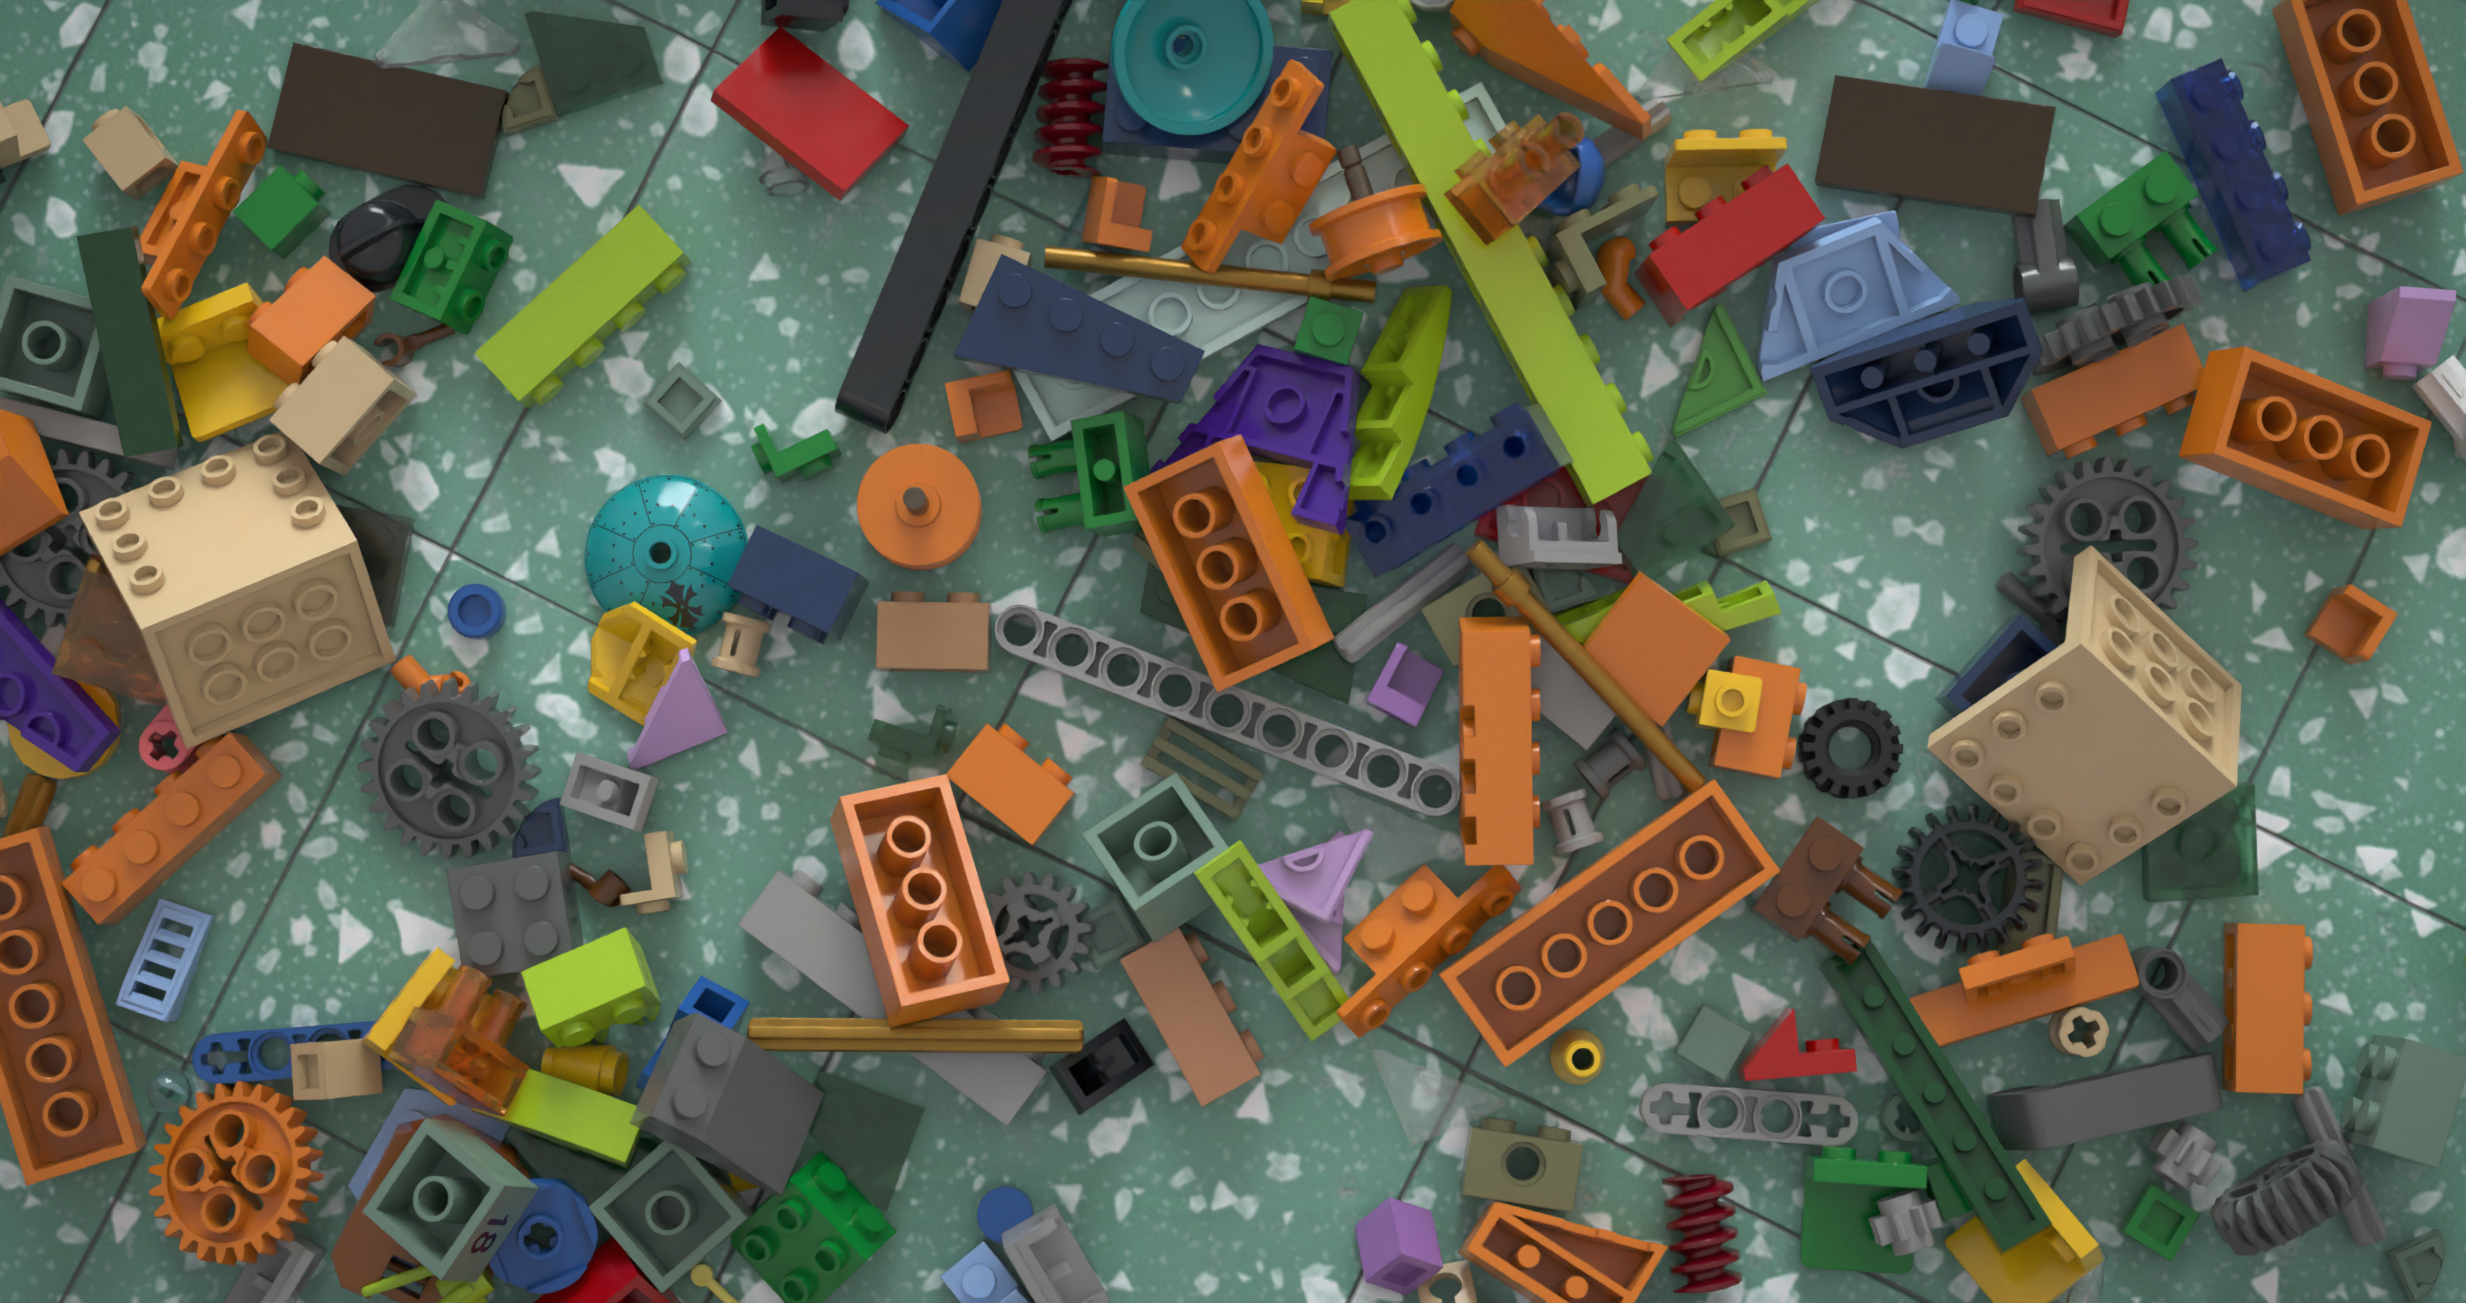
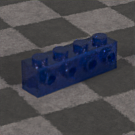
M2222 58L2170 79L2156 92L2157 98L2243 291L2246 292L2293 272L2310 262L2311 258L2308 251L2311 250V241L2309 235L2299 220H2293L2285 202L2289 198L2286 183L2282 175L2277 170H2271L2263 152L2266 149L2263 131L2254 119H2248L2240 101L2244 98V92L2236 73L2232 69L2227 70Z
M1516 402L1490 418L1494 427L1489 431L1476 437L1473 430L1446 444L1444 449L1448 456L1432 466L1426 458L1405 469L1401 478L1402 484L1397 487L1392 500H1355L1353 502L1357 512L1346 518L1345 527L1375 578L1393 572L1492 512L1497 506H1502L1574 462L1541 404L1523 409L1520 403Z

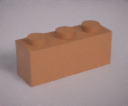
M1179 926L1154 943L1152 941L1120 959L1201 1107L1261 1074L1256 1062L1265 1057L1249 1028L1241 1033L1237 1031L1229 1016V1013L1235 1011L1237 1007L1222 980L1211 984L1201 965L1210 961V958L1195 931L1185 936Z

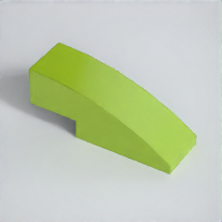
M496 1058L492 1059L471 1108L472 1112L577 1151V1149L625 1168H628L643 1132L642 1129L629 1124L636 1110V1105Z

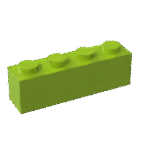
M639 204L483 344L475 354L521 404L527 408H530L535 402L542 406L561 391L564 386L561 379L576 365L583 369L601 355L605 349L602 342L617 328L624 332L637 323L646 312L643 305L658 291L665 295L679 285L687 275L684 268L691 261Z

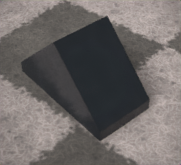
M1124 1018L1083 1044L1082 1052L1066 1055L1052 1064L1049 1069L1078 1115H1081L1155 1064Z

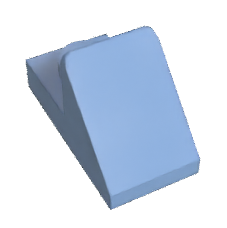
M1950 0L1947 3L1923 88L1981 96L1995 63L1996 57L1992 53L2004 14L1962 1Z
M986 1240L982 1241L940 1276L961 1303H1035Z

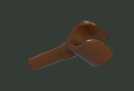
M441 324L407 337L394 333H383L376 338L374 346L384 347L396 341L399 348L398 354L393 359L382 362V364L399 368L408 365L414 357V352L421 349L422 346L453 335L455 331L447 325Z
M570 862L572 879L587 889L597 902L607 907L613 908L621 903L620 895L631 892V888L611 869L597 880L592 874Z

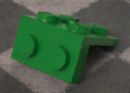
M1822 1146V1156L1805 1155L1800 1260L1802 1264L1808 1268L1893 1274L1909 1272L1913 1266V1253L1895 1256L1891 1243L1884 1246L1877 1244L1868 1218L1881 1214L1877 1200L1908 1189H1926L1928 1166L1912 1161V1152L1898 1150H1878V1159L1856 1158V1148Z
M820 1151L788 1179L781 1196L773 1194L731 1235V1244L785 1303H822L897 1231L888 1223L880 1210L873 1206L848 1180L844 1172Z

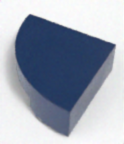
M560 797L541 803L526 817L514 838L512 858L554 851L571 852L564 806L559 805Z

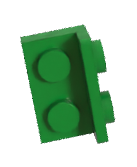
M436 199L389 299L441 322L464 335H468L474 322L481 316L484 310L485 299L498 272L507 262L513 236L482 218Z

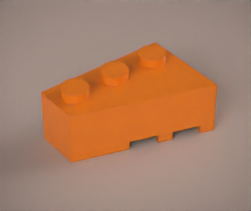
M1494 1202L1485 1207L1457 1253L1533 1303H1634L1668 1246L1654 1242H1645L1619 1235L1616 1232L1600 1228L1596 1229L1565 1221L1562 1218Z

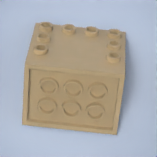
M282 431L263 436L255 442L225 454L213 456L200 464L173 475L158 478L148 485L118 497L103 500L98 505L79 512L87 534L140 631L178 733L186 749L396 661L358 541L303 450Z
M2089 546L2074 557L2065 642L1931 733L1927 749L2010 823L2012 821L2018 822L2020 824L2019 831L2027 838H2032L2035 845L2081 886L2237 787L2242 685L2094 547Z

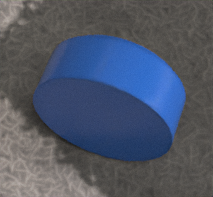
M482 584L465 585L458 589L449 601V622L453 629L464 637L474 640L490 638L502 628L505 622L506 606L504 600L497 591Z
M996 1187L989 1191L979 1203L977 1210L979 1227L989 1239L1003 1243L1001 1234L1033 1216V1205L1029 1197L1016 1187Z

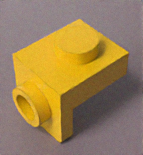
M1707 669L1700 682L1696 683L1687 696L1686 713L1694 714L1693 728L1711 731L1721 728L1745 733L1753 732L1756 728L1763 685L1762 679Z

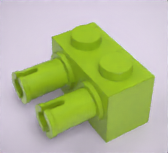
M626 927L521 972L540 1030L557 1048L579 1045L591 1046L594 1045L591 1040L592 1038L600 1045L608 1037L609 1026L616 1023L621 1025L633 1023L634 1025L644 1026L646 1025L643 1019L644 1016L652 1023L660 1012V1005L662 1003L641 945Z

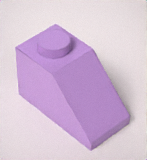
M2399 286L2368 303L2365 368L2381 369L2382 378L2413 380L2417 378V372L2435 366L2456 302V290Z

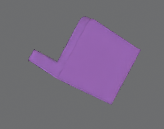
M1397 642L1365 703L1414 729L1443 675V670L1406 650L1407 646Z
M1389 1197L1356 1224L1355 1232L1365 1282L1408 1296L1443 1268L1434 1220L1429 1210Z

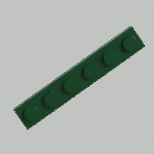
M1871 939L1862 949L1854 944L1851 945L1861 952L1851 966L1837 954L1821 962L1819 969L2000 1255L2007 1253L2048 1229L2052 1222Z

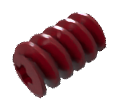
M1076 57L1061 58L1047 62L1042 77L1050 82L1040 85L1038 96L1049 104L1040 106L1036 110L1038 121L1047 126L1040 127L1034 132L1035 141L1044 146V148L1033 152L1032 161L1034 164L1046 169L1049 173L1065 177L1092 178V176L1101 175V171L1086 165V159L1101 156L1103 153L1102 149L1088 143V137L1103 134L1104 127L1090 122V116L1105 113V105L1092 100V94L1107 91V84L1093 77L1094 72L1108 70V64L1089 58Z
M1716 1174L1681 1175L1661 1178L1663 1185L1678 1188L1679 1194L1664 1200V1207L1681 1212L1680 1217L1666 1223V1229L1683 1233V1239L1668 1245V1252L1685 1256V1262L1670 1268V1274L1687 1278V1284L1673 1290V1292H1713L1725 1290L1739 1284L1742 1281V1274L1725 1268V1266L1740 1259V1252L1738 1249L1723 1245V1243L1738 1236V1229L1721 1223L1722 1220L1736 1213V1207L1733 1204L1719 1201V1198L1734 1191L1733 1183L1717 1178Z

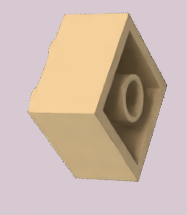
M343 336L338 343L335 340L330 341L316 354L312 361V366L315 369L301 384L295 382L281 393L274 404L277 411L269 420L318 464L345 476L416 397L417 393L388 367L383 365L371 352Z

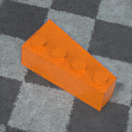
M1523 616L1459 617V784L1461 789L1459 799V833L1466 866L1534 865L1533 828L1540 827L1539 795H1533L1532 775H1540L1539 742H1532V722L1540 721L1539 688H1531V668L1540 667L1541 648L1540 635L1530 634L1528 621Z

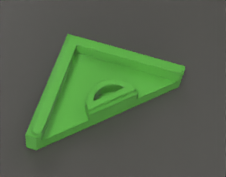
M1723 303L1715 305L1712 309L1671 430L1674 440L1767 394Z

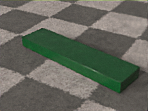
M133 226L77 236L123 455L128 457L180 448L184 444L155 308L141 292V286L147 277V270L138 228Z

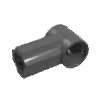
M2039 199L2036 219L2010 215L2017 264L2013 267L2015 299L2025 298L2029 312L2077 306L2079 300L2078 274L2072 257L2067 256L2060 199Z
M2151 946L2139 947L2130 953L2140 981L2139 987L2133 991L2143 996L2188 1051L2196 1052L2201 1047L2210 1044L2224 1031L2225 1026L2229 1023L2228 1018L2189 974L2187 965L2179 954L2172 950ZM2159 958L2164 965L2165 975L2159 985L2152 987L2146 980L2145 972L2150 961Z

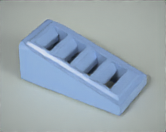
M159 898L115 1004L161 1021H178L214 915ZM167 919L193 927L191 936L187 937L164 929ZM163 941L184 948L182 957L179 958L158 951L159 942ZM152 962L176 970L173 978L169 979L149 972ZM144 984L167 991L163 1001L141 994Z

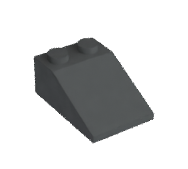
M696 1012L674 1021L629 1124L776 1196H781L825 1093L747 1037Z

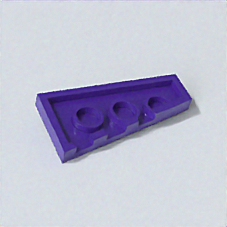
M0 598V720H5L20 730L23 738L74 772H88L122 731Z

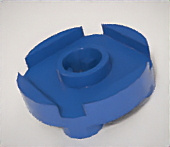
M560 1178L529 1179L539 1189L488 1263L498 1278L507 1284L511 1282L517 1287L526 1288V1292L547 1294L570 1286L585 1272L587 1264L593 1257L594 1249H596L598 1241L597 1222L595 1215L589 1209V1202L580 1192L573 1189L569 1182ZM541 1222L544 1227L552 1226L556 1230V1233L550 1236L549 1247L540 1249L537 1242L527 1244L524 1236L531 1233V1225Z

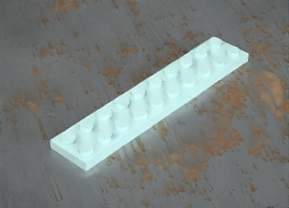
M1480 82L1459 94L1470 117L1464 121V124L1473 141L1482 138L1490 150L1496 167L1491 169L1490 172L1499 189L1501 190L1507 186L1513 193L1526 185L1527 162L1484 85ZM1386 134L1359 148L1362 158L1361 165L1366 169L1374 194L1413 185ZM1339 160L1327 167L1282 245L1240 230L1221 264L1310 274L1311 269L1325 270L1330 266L1321 236H1312L1308 226L1322 215L1353 202L1343 174L1345 170L1341 168ZM1422 202L1430 228L1437 229L1425 205ZM1181 246L1159 257L1193 261L1182 250ZM1126 276L1089 295L1204 350L1205 352L1200 363L1308 305V296ZM1013 371L1051 442H1057L1072 433L1071 420L1110 413L1139 397L1103 388Z

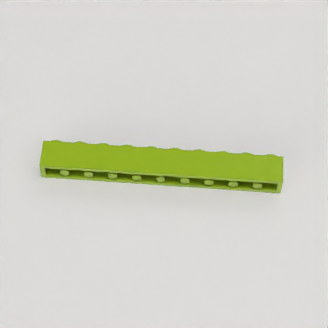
M1352 0L1331 11L1328 15L1327 25L1412 183L1425 185L1427 196L1422 202L1436 228L1441 231L1444 243L1586 507L1589 508L1652 474L1647 464L1654 460L1652 452L1639 431L1633 434L1629 431L1621 414L1627 412V407L1615 384L1610 382L1605 385L1595 367V365L1601 363V359L1592 340L1586 333L1578 336L1569 316L1575 314V311L1565 290L1560 284L1552 288L1542 268L1548 265V260L1541 245L1533 235L1526 239L1516 219L1522 216V212L1514 195L1507 186L1500 190L1490 172L1491 169L1496 167L1490 150L1482 138L1473 141L1464 121L1470 117L1463 100L1455 89L1447 92L1437 73L1443 70V65L1431 42L1427 40L1421 44L1411 24L1417 22V17L1409 0Z

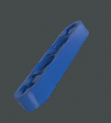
M376 1021L212 1034L204 1037L197 1043L193 1050L192 1063L198 1076L208 1083L223 1084L236 1083L237 1081L249 1082L292 1078L290 1044L319 1042L324 1035L329 1033L338 1035L342 1040L357 1039L354 1033L355 1030H361L360 1038H364ZM271 1038H280L286 1042L290 1049V1060L280 1070H273L267 1067L261 1056L264 1044ZM244 1039L251 1040L247 1057L252 1073H246L248 1061L224 1065L223 1074L219 1073L218 1065L208 1063V1054L217 1051L218 1042L222 1043L224 1052H238L247 1050ZM380 1056L381 1071L396 1068Z

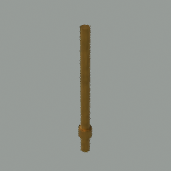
M1046 246L1044 268L1308 296L1307 302H1309L1310 296L1329 302L1330 299L1374 303L1377 281L1351 278L1328 281L1324 270L1311 269L1310 274L1220 264L1215 274H1209L1202 271L1194 261Z
M1482 539L1476 541L1466 551L1465 555L1493 584L1491 591L1506 607L1513 605L1689 793L1698 790L1704 784L1706 777L1529 590L1531 583L1516 567L1509 569Z

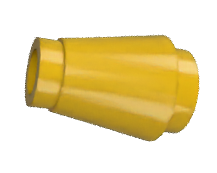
M1583 1029L1566 1031L1552 1045L1550 1052L1551 1066L1556 1075L1567 1083L1574 1085L1589 1083L1599 1076L1605 1065L1606 1055L1604 1046L1599 1038L1589 1031ZM1580 1048H1586L1589 1050L1588 1054L1592 1057L1591 1063L1588 1067L1581 1066L1580 1069H1577L1572 1063L1573 1053Z
M612 1044L560 1048L548 1047L543 1055L541 1072L606 1095L620 1096L628 1078L629 1059L626 1052L617 1051L616 1047Z

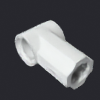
M2452 355L2411 387L2453 437V445L2457 454L2466 461V370L2455 356Z

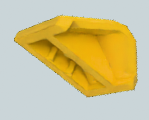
M635 601L605 612L591 639V677L588 680V692L645 727L644 719L661 686H666L679 660V651L688 648L692 658H694L697 640Z

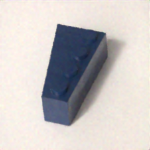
M1001 254L953 356L955 359L980 363L1021 373H1029L1065 382L1180 404L1205 351Z

